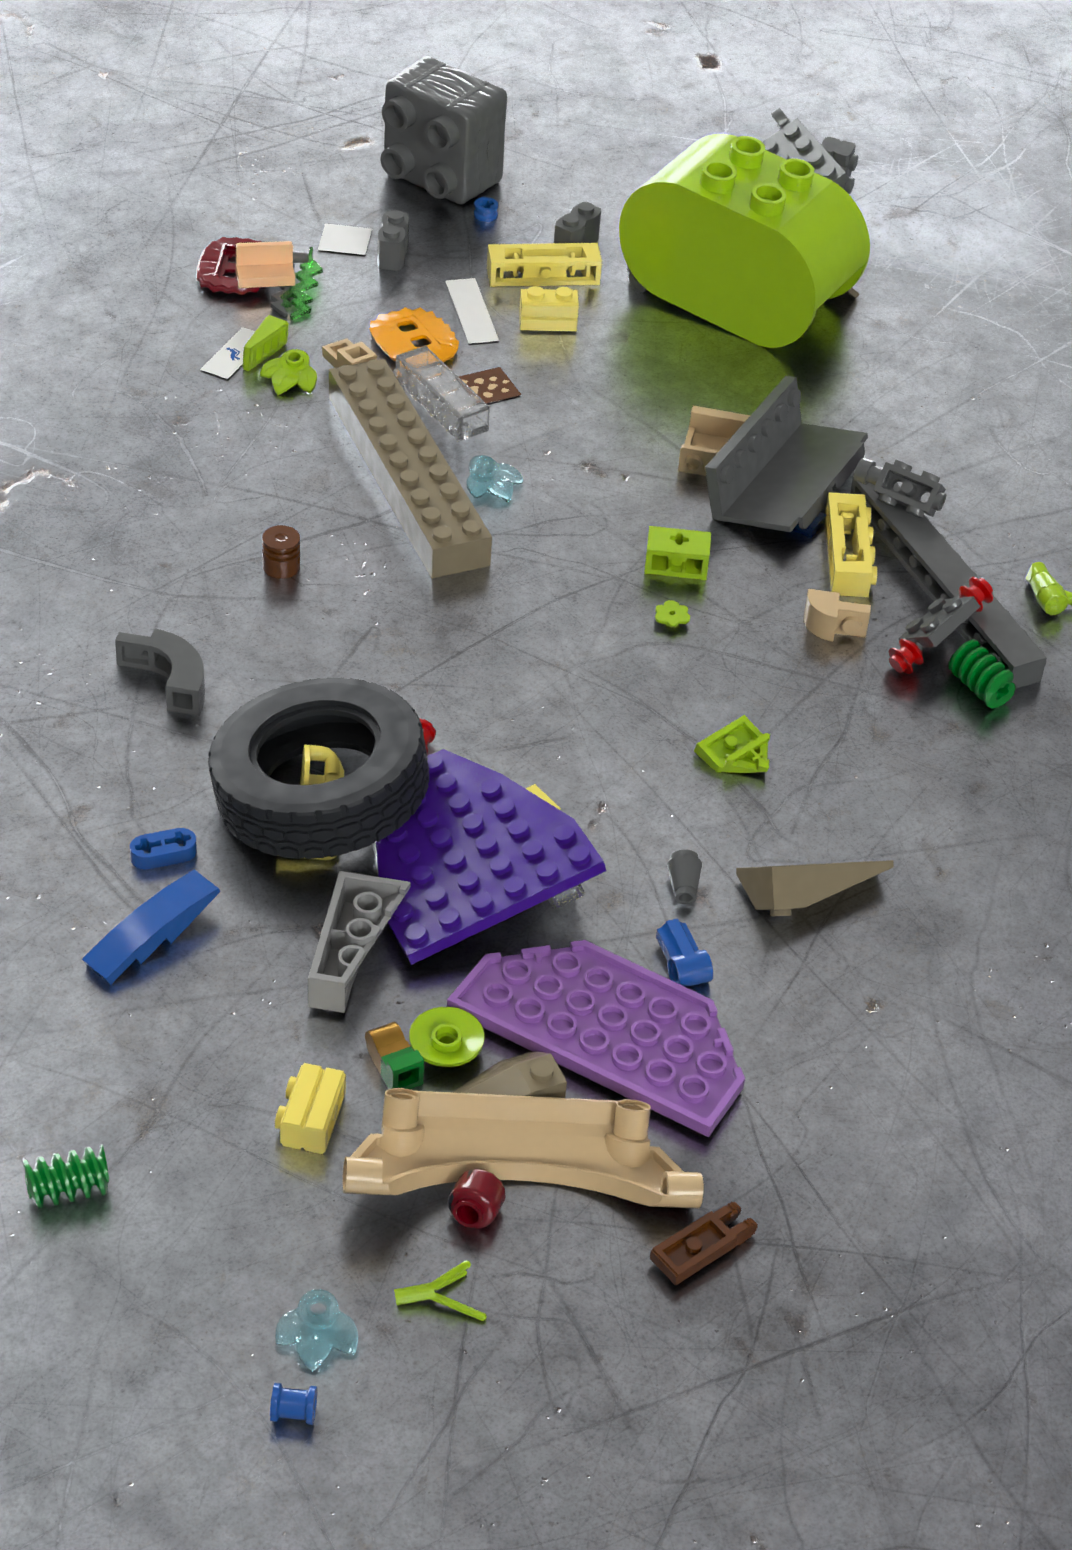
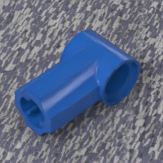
M673 919L666 921L662 927L657 929L656 939L667 959L668 974L671 981L684 987H689L713 980V966L710 956L706 950L699 951L686 923Z

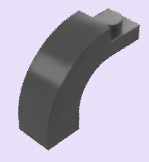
M154 629L151 637L118 632L115 639L117 665L150 670L162 674L168 679L166 684L167 711L200 716L205 701L204 664L198 651L185 639L160 629Z

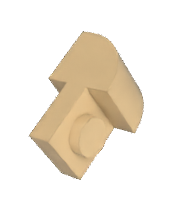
M344 339L322 346V357L335 368L377 359V355L363 342L353 344L350 340Z
M808 589L804 610V623L811 633L821 639L832 642L834 641L835 634L866 638L871 605L839 601L840 593Z

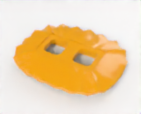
M404 307L399 311L379 314L376 320L370 323L369 329L377 345L391 360L398 362L403 367H411L413 369L432 367L450 360L458 351L459 340L456 339L455 333L451 331L449 324H445L442 318H437L433 311L426 312L421 307L414 310ZM410 324L417 328L407 332L399 329L400 326ZM424 338L430 344L416 347L412 341Z

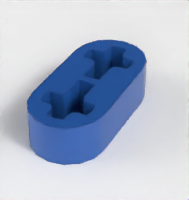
M175 828L140 835L130 843L131 863L133 866L143 870L184 863L192 860L197 853L196 835L193 831L186 828Z

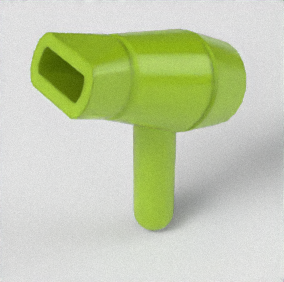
M1034 562L1029 569L1026 580L1031 585L1040 607L1049 615L1060 614L1068 605L1072 606V592L1063 589L1049 574L1043 562Z

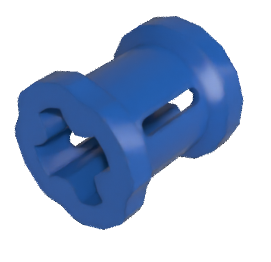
M274 1383L270 1405V1421L278 1422L279 1418L305 1420L307 1425H314L317 1408V1386H310L308 1390L283 1388L282 1383Z

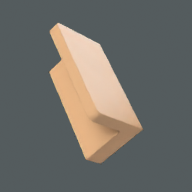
M292 242L237 243L236 276L239 288L295 286Z

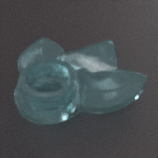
M478 455L470 461V475L466 481V486L474 498H479L486 494V492H489L497 498L509 502L513 493V485L522 484L524 479L521 473L513 466L506 463H497L494 459L485 455Z
M315 1289L302 1296L298 1308L287 1312L280 1318L276 1327L275 1340L277 1345L296 1344L300 1359L309 1370L313 1371L325 1361L332 1348L346 1354H355L358 1346V1333L353 1319L339 1311V1305L334 1295L326 1290ZM316 1303H321L326 1307V1310L322 1314H315L310 1308Z

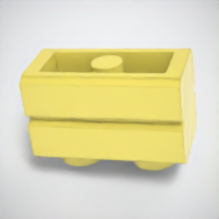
M532 286L528 289H521L519 307L520 330L577 331L578 291L568 287L550 290L539 286Z
M304 1063L301 1065L297 1077L290 1076L286 1088V1099H289L287 1106H279L275 1119V1128L280 1129V1143L283 1146L295 1149L304 1148L305 1151L319 1154L326 1152L346 1094V1074L344 1071L327 1067L324 1070L321 1066Z

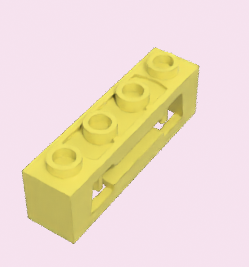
M598 243L488 244L487 272L490 287L600 285L602 259ZM566 270H569L571 276L575 275L576 270H580L583 277H567ZM504 271H513L514 277H517V271H520L522 278H503Z
M828 493L825 528L831 592L840 593L839 596L869 597L871 585H876L877 566H872L875 562V546H870L873 542V527H870L871 507H866L864 494ZM851 529H854L852 538L853 555L846 554V559L843 561L846 549L844 534H851Z

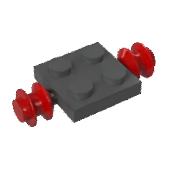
M971 577L969 579V588L966 586L959 587V596L950 599L942 597L931 603L928 607L929 612L922 618L914 619L905 627L907 631L898 638L900 649H889L890 665L899 673L911 674L913 672L912 663L917 665L923 663L921 652L923 648L936 647L975 611L981 612L983 610L982 601L986 603L993 601L991 585L983 578Z

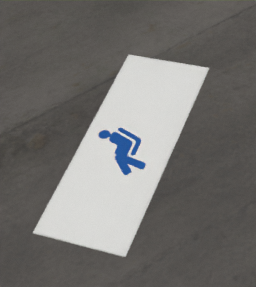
M242 327L200 370L229 379L243 365L244 346L255 331Z

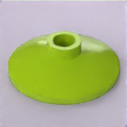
M437 1007L423 1012L413 1021L409 1031V1042L414 1051H419L425 1062L441 1067H455L470 1062L481 1052L484 1045V1030L478 1019L465 1010L455 1007Z

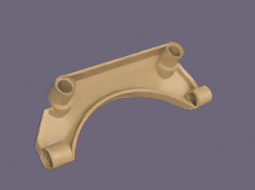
M393 1088L385 1091L382 1134H370L350 1157H345L343 1167V1193L399 1195L423 1187L457 1182L459 1177L467 1170L482 1169L494 1174L499 1180L532 1181L577 1187L651 1207L699 1209L703 1201L704 1183L701 1173L684 1172L660 1147L650 1146V1140L647 1135L651 1106L642 1101L631 1099L614 1101L414 1091L404 1088Z

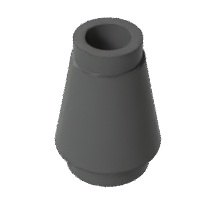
M682 849L675 851L671 854L670 860L667 863L675 900L680 904H690L695 902L697 898L696 894L702 862L698 858V854L692 850Z

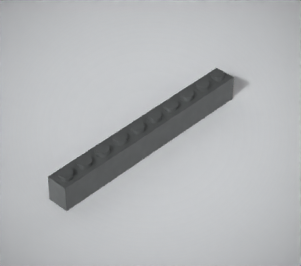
M853 477L850 494L865 495L866 507H871L870 527H873L875 533L933 602L942 597L950 599L959 596V587L966 586L969 588V579L971 577L978 578L977 574L963 561L960 554L950 546L944 536L931 524L927 516L923 515V518H919L906 512L907 506L896 503L895 507L879 501V495L873 490L875 485L871 483L867 485L855 481ZM895 483L894 491H900V486L898 483ZM994 595L991 603L982 601L983 610L981 612L975 611L956 628L966 641L976 639L980 643V647H985L989 654L997 658V662L1005 665V670H1010L1013 673L1014 678L1012 682L1016 685V689L1041 682L1047 657Z

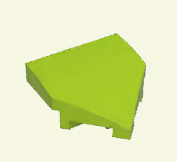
M743 715L698 742L694 752L716 772H767L769 769V759L767 758L770 734H762Z

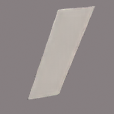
M476 279L445 281L468 343L499 341Z

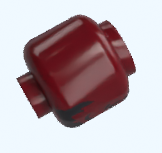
M467 1170L459 1177L449 1195V1210L453 1217L465 1227L477 1229L487 1227L495 1220L505 1201V1188L494 1174L486 1170Z

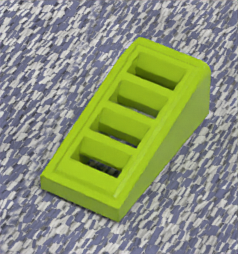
M268 315L244 346L243 370L250 371L285 346L288 339L289 325L286 320Z

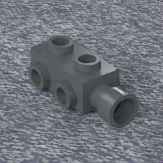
M863 457L854 472L855 481L865 485L868 483L875 485L873 490L879 495V501L895 507L896 503L907 506L905 511L919 518H923L924 514L934 517L936 510L940 511L947 496L944 493L946 490L944 486L938 483L940 480L938 476L923 471L921 476L912 473V466L899 460H895L894 464L885 462L884 467L881 468L876 466V462ZM897 482H902L900 491H894L893 489L894 484ZM924 493H930L927 502H921V496Z

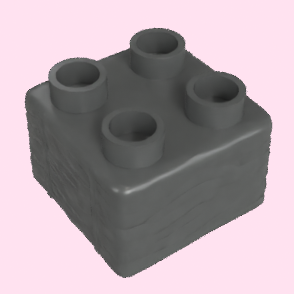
M424 56L413 65L407 67L392 80H389L385 87V103L382 106V117L385 122L384 151L380 157L384 171L394 179L402 178L427 190L435 198H445L457 204H465L472 198L477 197L478 194L483 193L494 184L500 182L503 177L506 91L429 56Z

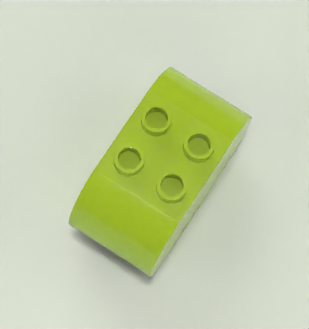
M713 134L695 141L632 193L624 204L619 222V238L623 256L630 271L645 289L657 297L759 346L769 348L783 347L800 338L811 325L817 309L827 299L846 293L859 281L866 269L870 254V238L865 219L855 201L842 187L834 181L815 173L810 163L801 159L786 160L765 150V145L760 140L750 136L737 137L728 134Z

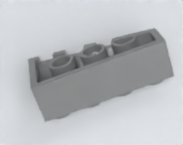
M339 871L308 976V1007L345 1013L350 991L362 961L410 889L411 882Z

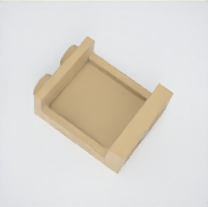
M693 405L689 430L685 443L680 449L678 471L706 476L705 466L750 415Z

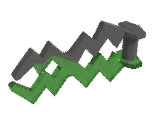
M309 247V252L293 251V263H303L300 264V269L302 270L295 272V278L301 282L295 284V286H279L283 291L271 295V300L274 301V303H271V308L283 317L288 316L285 308L291 307V304L298 309L290 314L291 320L311 313V308L306 304L312 303L313 298L305 294L304 291L317 287L318 282L312 276L323 273V268L313 259V247ZM290 297L295 298V299L291 300V302H289V301L287 300V299L290 298Z

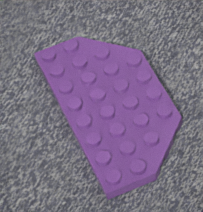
M586 940L574 941L570 943V947L552 950L550 945L521 949V954L501 957L500 952L485 954L447 999V1007H455L469 1012L478 1019L482 1027L531 1051L550 1053L557 1064L631 1100L645 1102L651 1106V1110L707 1137L711 1135L744 1088V1074L741 1067H737L733 1057V1047L725 1028H721L717 1018L718 1011L712 999Z

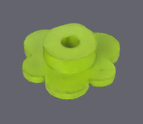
M668 600L664 605H657L655 608V620L658 623L677 627L679 624H687L690 621L688 607L679 605L676 601Z

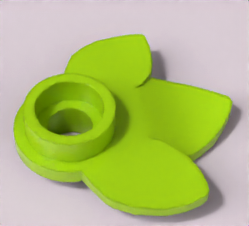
M299 349L288 350L282 357L269 360L263 365L260 372L261 377L272 378V386L277 395H281L296 384L302 390L311 393L317 383V373L310 366L308 354Z

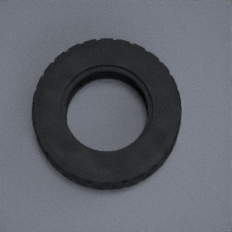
M353 678L303 680L280 686V688L272 689L259 695L257 698L241 706L224 722V725H221L213 738L214 741L211 743L208 754L213 791L219 814L225 826L237 839H241V842L261 852L285 858L314 859L328 856L333 857L370 846L372 843L389 836L396 829L398 830L410 819V816L421 805L429 786L428 757L422 724L418 714L406 700H403V697L391 689L388 690L386 687L376 683ZM304 744L352 749L369 756V759L354 772L321 784L291 785L278 782L269 777L278 766L295 756L303 754Z

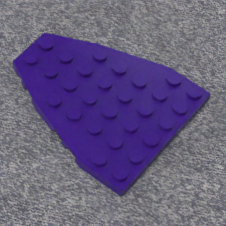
M445 749L427 756L429 786L425 798L416 812L398 830L396 829L389 836L376 841L378 876L411 882L410 889L387 923L411 965L607 871L604 860L574 818L503 774Z

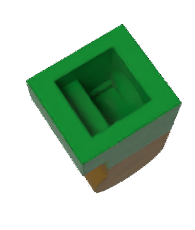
M396 1022L365 1032L368 1052L388 1089H412L423 1085L424 1059L419 1051H414L408 1040H405L403 1032ZM406 1071L410 1072L411 1076L408 1079L398 1081L399 1074Z

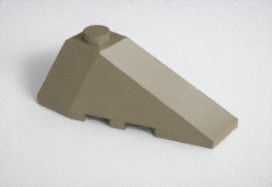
M893 860L742 867L736 868V875L756 910H770V916H791L792 908H806L893 868L894 863Z
M532 1051L497 1062L452 1093L565 1098L567 1081L552 1054Z

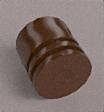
M277 525L265 530L262 535V563L264 572L270 577L278 579L290 578L296 575L300 570V534L298 531L285 525Z

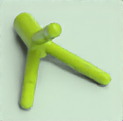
M468 1260L452 1268L432 1282L394 1289L397 1306L430 1299L478 1320L484 1321L487 1318L485 1313L435 1292L465 1277L467 1269L471 1266Z

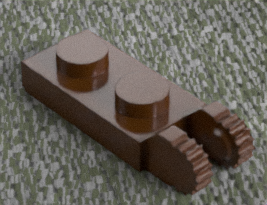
M731 1202L714 1213L710 1211L653 1247L650 1252V1260L676 1286L736 1247V1245H741L745 1240L752 1237L758 1228V1224L753 1219L747 1218L729 1229L727 1226L735 1221L742 1211V1208L736 1202Z

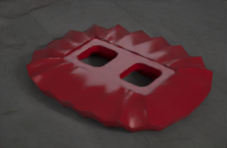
M222 237L217 241H212L200 256L196 271V281H199L201 287H208L212 292L223 291L227 294L235 292L240 295L249 291L257 293L261 287L239 288L237 277L229 278L224 275L228 272L236 273V263H230L229 259L236 257L237 243H256L262 241L239 237Z

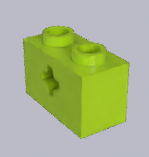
M649 526L644 574L707 580L711 532Z

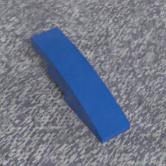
M195 869L190 871L135 909L98 942L82 960L90 969L112 985L134 960L142 964L164 940L172 944L221 892L220 889Z

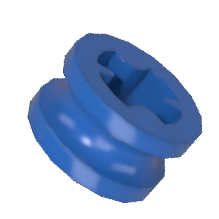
M482 197L475 200L474 217L477 220L490 222L497 219L498 202L495 199Z

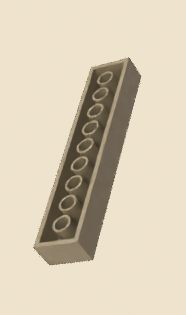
M374 359L369 362L343 365L329 369V399L430 577L433 579L490 566L491 534L386 360Z

